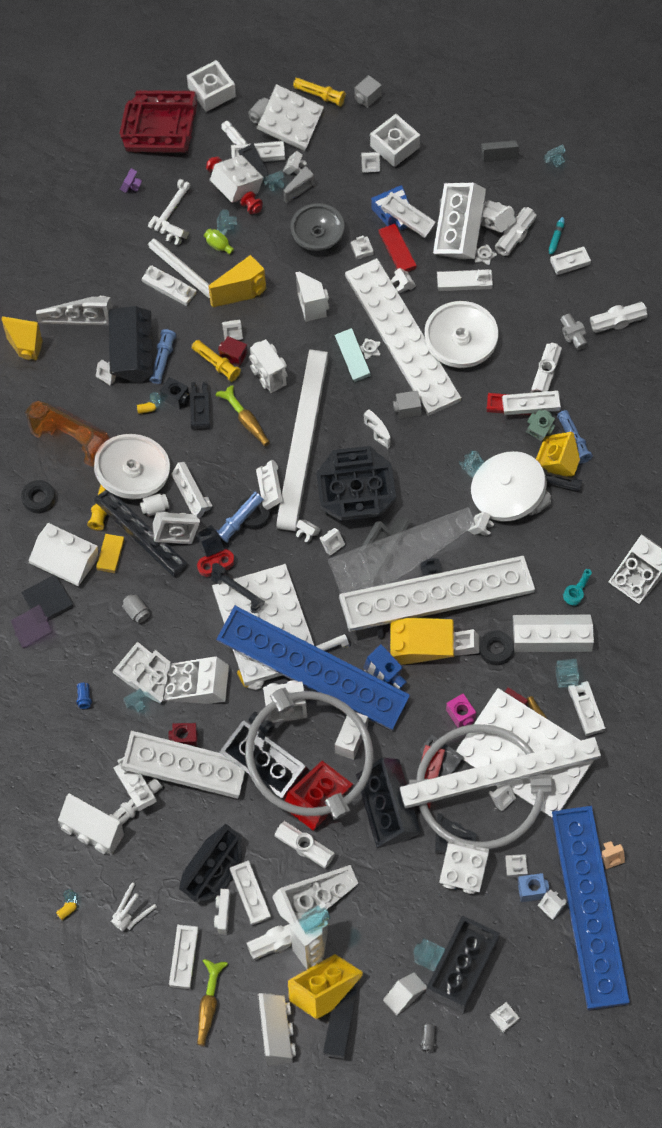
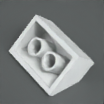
M48 523L38 535L29 563L79 586L98 560V546Z
M71 794L67 795L58 819L61 830L69 835L75 834L85 844H93L95 849L103 854L107 852L112 855L124 836L120 821Z
M260 993L259 1003L267 1066L292 1063V1056H296L295 1044H290L289 1037L293 1035L292 1023H288L287 1015H291L290 1002L285 1003V996Z

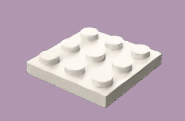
M276 84L257 129L305 151L323 106Z

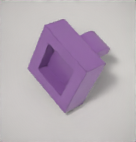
M130 169L120 188L121 191L126 193L130 187L133 191L137 192L142 183L140 179L134 178L137 171Z

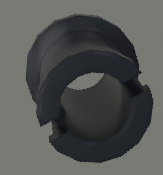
M252 713L248 722L253 723L258 713ZM264 719L259 727L263 735H269L274 729L272 721H267L266 719Z

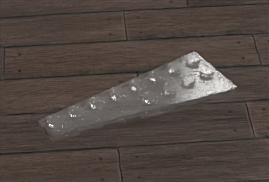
M469 507L330 558L328 563L341 594L394 583L476 524Z

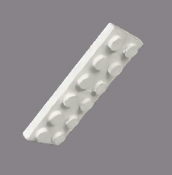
M135 731L130 733L121 768L237 799L245 772L221 753Z

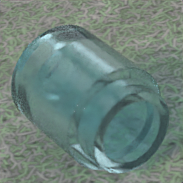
M318 905L301 915L302 918L298 919V922L307 935L308 933L313 934L329 924L328 919L331 917L325 907L321 909Z

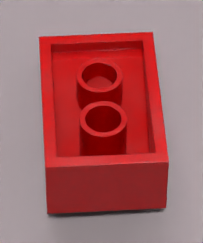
M321 761L288 792L285 802L306 808L327 806L325 800L331 796L341 793L344 797L353 786V783L324 761ZM291 813L313 831L329 815L304 816Z

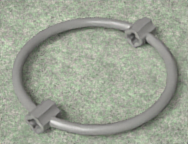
M286 687L276 690L270 694L272 702L253 721L246 739V763L254 784L270 802L290 813L304 816H319L331 813L333 819L343 817L350 812L347 805L361 793L367 784L373 766L372 741L364 722L350 706L328 694L313 691L289 694ZM319 700L339 708L355 723L364 742L365 765L357 785L344 798L341 793L331 796L325 800L327 806L299 807L278 798L263 783L255 766L253 748L260 725L273 710L277 709L278 713H284L294 707L293 701Z
M487 724L463 726L446 733L428 749L420 763L416 780H409V785L429 780L424 779L425 773L435 753L450 740L464 734L474 732L493 733L509 739L519 746L526 755L534 753V751L519 736L504 728ZM541 773L530 776L531 794H536L531 813L515 831L497 840L475 842L456 837L436 822L426 803L419 805V808L429 826L448 842L450 839L494 849L513 842L531 827L542 808L545 793H552L551 775Z

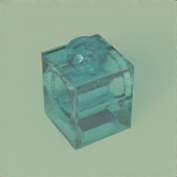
M558 660L555 668L558 688L571 685L578 686L577 660Z
M423 939L422 943H417L414 948V962L435 971L445 948Z

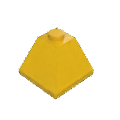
M2 316L1 320L6 337L19 357L26 360H37L43 343L38 322Z
M573 432L544 437L536 460L547 472L566 477L575 474L580 458Z

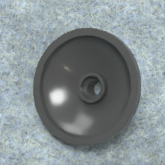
M315 203L304 206L294 214L291 220L292 237L300 246L309 250L319 251L331 248L340 241L344 233V220L341 214L335 208L326 204Z

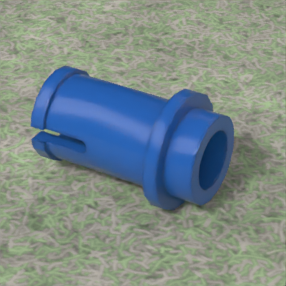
M85 683L77 684L78 700L76 704L80 709H88L92 704L89 694L90 685L86 683V687Z

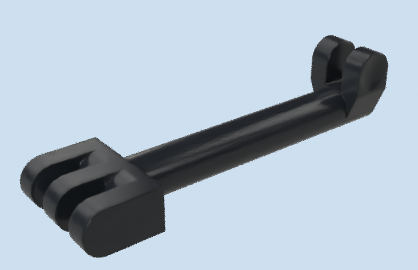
M218 563L212 564V581L219 585L224 582L251 601L250 611L252 613H257L265 604L264 600L225 574L226 569Z

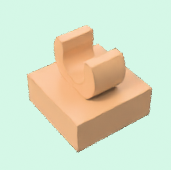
M611 841L603 844L606 850L602 851V859L606 869L625 863L624 850L621 844L614 846Z

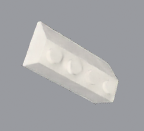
M446 183L444 185L433 254L457 259H475L486 192L485 188L475 183Z
M513 615L514 652H592L594 638L591 615Z
M324 902L290 926L293 952L307 969L322 962L324 958L328 933L326 904Z

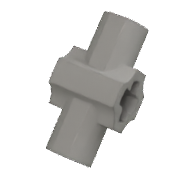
M571 314L564 315L560 320L564 326L562 332L565 340L569 343L573 342L577 350L584 349L588 343L584 338L586 332L582 322H575Z

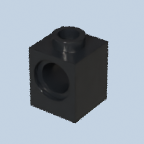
M171 377L167 379L159 390L161 400L178 409L183 404H186L190 398L188 386Z
M212 525L196 532L195 536L199 547L206 557L224 550L220 536Z

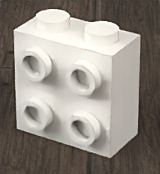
M265 339L261 342H256L250 347L251 355L249 358L252 362L250 367L252 372L260 377L262 386L267 388L270 393H273L287 385V373L285 371L287 365L282 357H278L274 345H270Z
M449 839L439 883H443L444 887L455 889V887L463 888L464 892L474 894L475 891L479 892L489 849Z

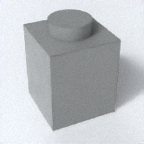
M367 76L355 87L356 101L367 108L382 95V85L371 76Z
M418 390L396 394V401H393L394 412H398L399 419L421 416V402Z

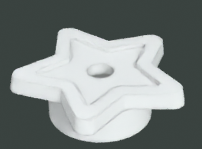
M489 245L482 246L479 249L476 248L477 257L475 262H484L486 265H490V260L496 257L497 253L492 252Z
M366 338L363 345L360 346V350L364 353L366 360L371 356H380L378 350L379 341L375 342Z

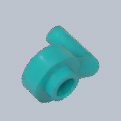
M585 569L577 585L566 587L563 598L568 604H580L584 596L583 588L592 574L591 570Z

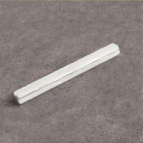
M152 239L148 243L150 249L210 298L209 284L156 239Z

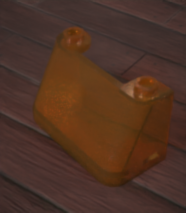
M35 401L25 411L31 434L39 438L41 433L48 432L52 435L56 428L73 436L83 445L84 461L91 467L94 466L95 455L104 442L109 440V436L104 430L59 406Z

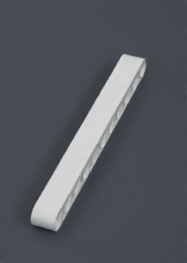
M309 350L282 491L283 501L280 502L277 517V529L296 531L297 529L296 525L299 519L328 362V352Z

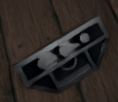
M224 824L208 837L183 871L179 890L193 902L214 899L217 895L220 896L221 889H225L233 878L230 867L241 864V835L229 825Z

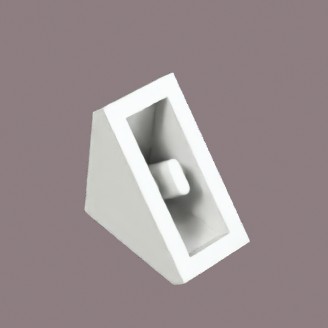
M412 973L398 980L383 1001L398 1016L426 991L427 986L415 973Z

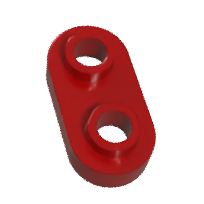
M224 549L209 557H202L197 563L198 572L204 577H210L212 575V564L214 563L220 564L226 570L230 569L234 565L233 553L230 550ZM226 559L228 562L223 563L222 560ZM206 566L210 567L209 570H205L204 568Z

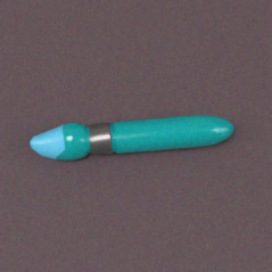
M563 217L556 224V229L549 246L550 254L555 252L562 229L565 226Z

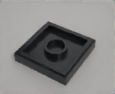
M55 575L21 592L39 625L73 608L72 602Z

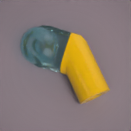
M157 392L150 394V399L147 403L137 405L138 414L155 411L161 402Z
M71 889L63 893L65 898L64 906L56 912L61 920L77 908V895Z

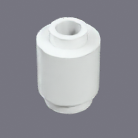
M159 493L143 498V502L140 503L142 513H146L147 516L155 515L156 512H165V509H169L165 494L160 495Z

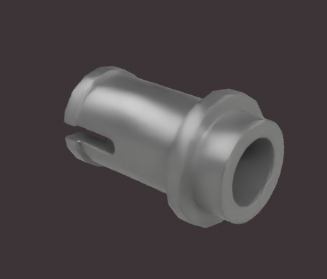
M424 1024L422 1026V1043L419 1046L422 1052L432 1053L436 1048V1044H434L436 1026Z

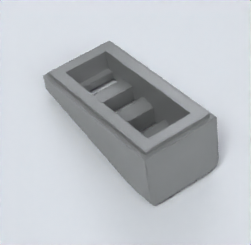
M304 167L283 190L286 203L314 185V174L307 167Z

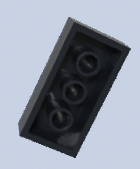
M462 915L427 985L426 995L464 1013L499 941L500 933Z

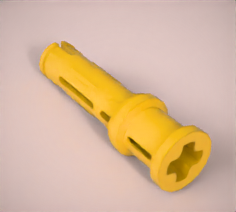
M296 78L293 84V88L322 97L325 102L336 103L339 107L344 103L346 96L344 91L333 90L330 86L325 88L300 78Z
M196 340L193 343L192 350L214 365L218 373H223L230 382L238 378L241 369L229 363V359L221 358L200 340Z
M100 485L98 495L106 490L102 485ZM96 503L91 508L92 515L87 526L93 530L100 531L104 529L103 521L107 513Z

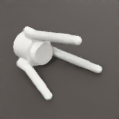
M134 882L131 883L111 920V923L123 932L126 928L130 930L137 922L156 908L154 904L130 921L132 916L127 912L137 899L138 894H134L125 908L124 906L135 886Z

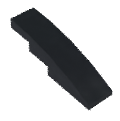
M359 980L331 1011L323 1051L325 1056L344 1059Z

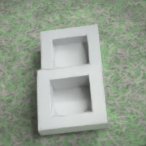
M368 409L364 413V423L374 430V439L386 448H389L390 435L387 428Z

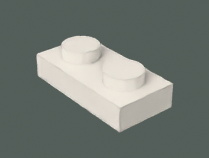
M585 247L550 258L556 275L591 264Z
M221 889L220 896L217 895L216 908H219V915H215L214 928L218 929L219 935H227L230 905L229 889Z

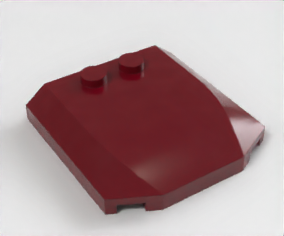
M136 91L133 100H129L125 105L120 128V136L126 152H186L189 148L197 108L196 92Z

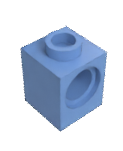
M543 873L518 877L521 902L541 900L546 892L549 891L548 880H544ZM531 884H535L539 887V889L537 891H532L529 889L528 886Z

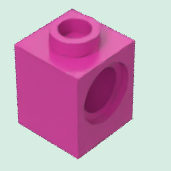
M464 694L446 703V711L458 728L474 723L476 711ZM463 710L467 712V714L459 715L457 712Z

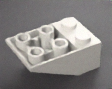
M641 535L608 582L640 604L662 579V547L648 537Z
M217 656L170 664L163 701L202 704L225 702L229 665Z

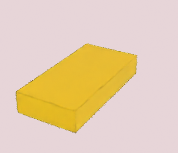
M105 534L96 566L97 570L116 573L125 540L124 537Z

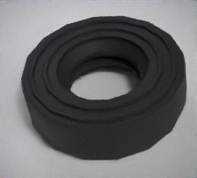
M34 480L24 486L21 500L27 510L33 513H42L48 511L53 506L55 492L48 482ZM36 491H42L45 493V498L41 502H34L31 499L32 494Z
M251 496L246 497L242 501H240L239 505L237 506V511ZM261 502L257 506L261 511L260 516L257 518L247 517L241 525L248 529L262 528L270 519V509L264 508Z
M493 630L487 632L479 642L481 657L491 665L506 663L510 660L514 651L511 637L503 631ZM497 641L503 644L504 650L499 654H494L489 650V645Z

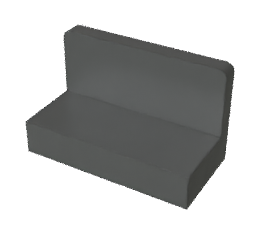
M516 141L482 143L483 162L518 159L519 144Z

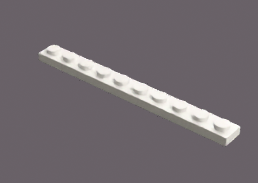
M593 737L400 787L404 807L409 808L599 759L601 755L596 739Z

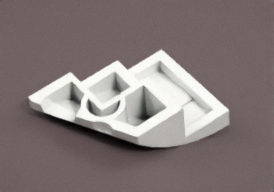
M137 642L113 670V673L140 693L161 703L163 701L170 661L156 650L151 653Z

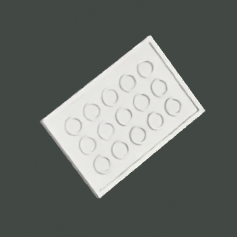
M286 564L233 579L265 601V604L257 613L250 611L251 601L224 582L220 585H212L224 624L234 605L314 645ZM233 650L245 686L282 675Z
M499 688L474 723L494 725L511 731L524 740L534 753L581 741ZM487 732L468 733L456 750V752L464 757L463 761L474 768L526 755L519 746L509 739ZM594 760L543 773L544 775H551L552 793H545L540 811L552 818V811L562 810ZM530 776L506 782L510 785L514 794L534 806L536 794H531Z

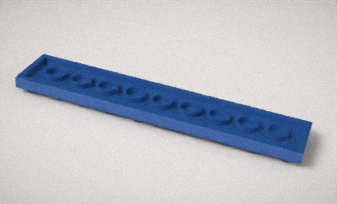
M234 605L216 641L292 680L302 681L304 686L315 692L328 694L343 701L355 712L368 716V719L391 731L410 696L408 693Z
M592 806L552 811V821L587 1010L629 1005L630 1002Z

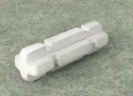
M229 121L222 123V130L227 133L234 144H247L245 139L241 138L242 136L232 127Z

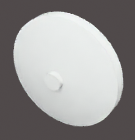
M467 301L450 302L440 306L429 316L425 325V343L432 356L441 363L458 368L472 367L484 362L494 352L498 341V327L493 316L482 306Z
M123 434L110 438L100 446L94 461V471L99 483L110 493L129 499L144 498L158 492L165 485L170 470V462L165 450L154 440L137 434Z
M522 452L501 453L488 459L477 470L471 485L472 498L481 513L485 511L491 515L490 519L497 521L516 520L526 516L540 504L546 491V475L540 463L528 454Z

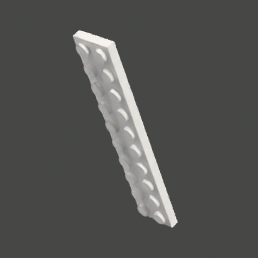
M378 259L345 272L346 279L412 390H418L421 405L427 415L430 416L461 402L459 393L441 363L429 352L424 335Z
M524 556L342 593L339 595L349 632L389 624L399 619L417 618L534 593L535 587Z

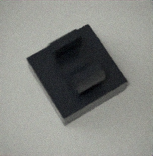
M439 558L426 559V561L420 562L422 576L442 573Z

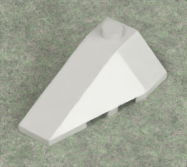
M106 296L89 297L37 310L36 316L38 323L109 325L108 311L112 309L111 298Z
M351 865L282 887L272 897L280 916L292 925L322 902L326 904L327 910L358 884Z

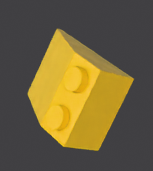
M251 255L208 286L211 306L218 307L253 299L255 296L261 295L266 289L264 268Z
M405 618L392 622L391 655L400 665L454 657L453 619Z
M334 954L288 980L289 1001L315 1019H318L336 1007L362 977L363 972Z

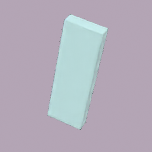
M352 328L336 334V340L353 382L371 376Z

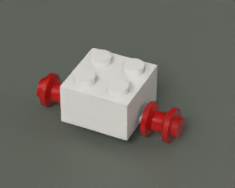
M242 155L221 162L219 157H212L207 161L206 170L212 172L210 181L231 202L240 200V204L243 207L248 206L247 211L249 214H257L261 211L263 202L261 199H255V194L258 193L264 177Z

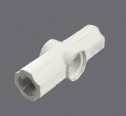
M523 208L515 218V223L510 227L507 226V229H505L503 236L495 245V249L500 255L508 256L518 242L521 243L525 238L528 228L536 219V214L531 208Z
M642 302L626 307L617 305L610 308L606 313L590 317L591 327L595 333L611 328L616 330L623 329L631 322L647 318L645 304Z
M550 343L546 345L531 393L548 392L562 351L558 344Z
M285 821L277 828L275 837L295 849L300 856L309 858L324 869L329 866L335 853L315 841L310 834L301 832ZM302 842H308L310 844L306 848H302L299 846Z
M291 924L284 927L276 926L267 931L266 935L249 941L247 946L253 960L272 952L278 953L289 948L292 944L290 935Z

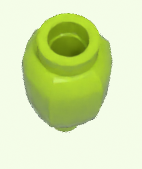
M209 228L205 232L206 242L215 250L226 251L228 254L234 251V248L229 245L228 239L218 230Z

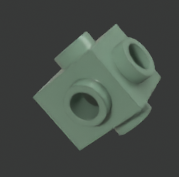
M538 410L536 414L532 412L527 421L530 425L526 433L542 441L545 435H550L555 425L552 423L555 418L546 410Z

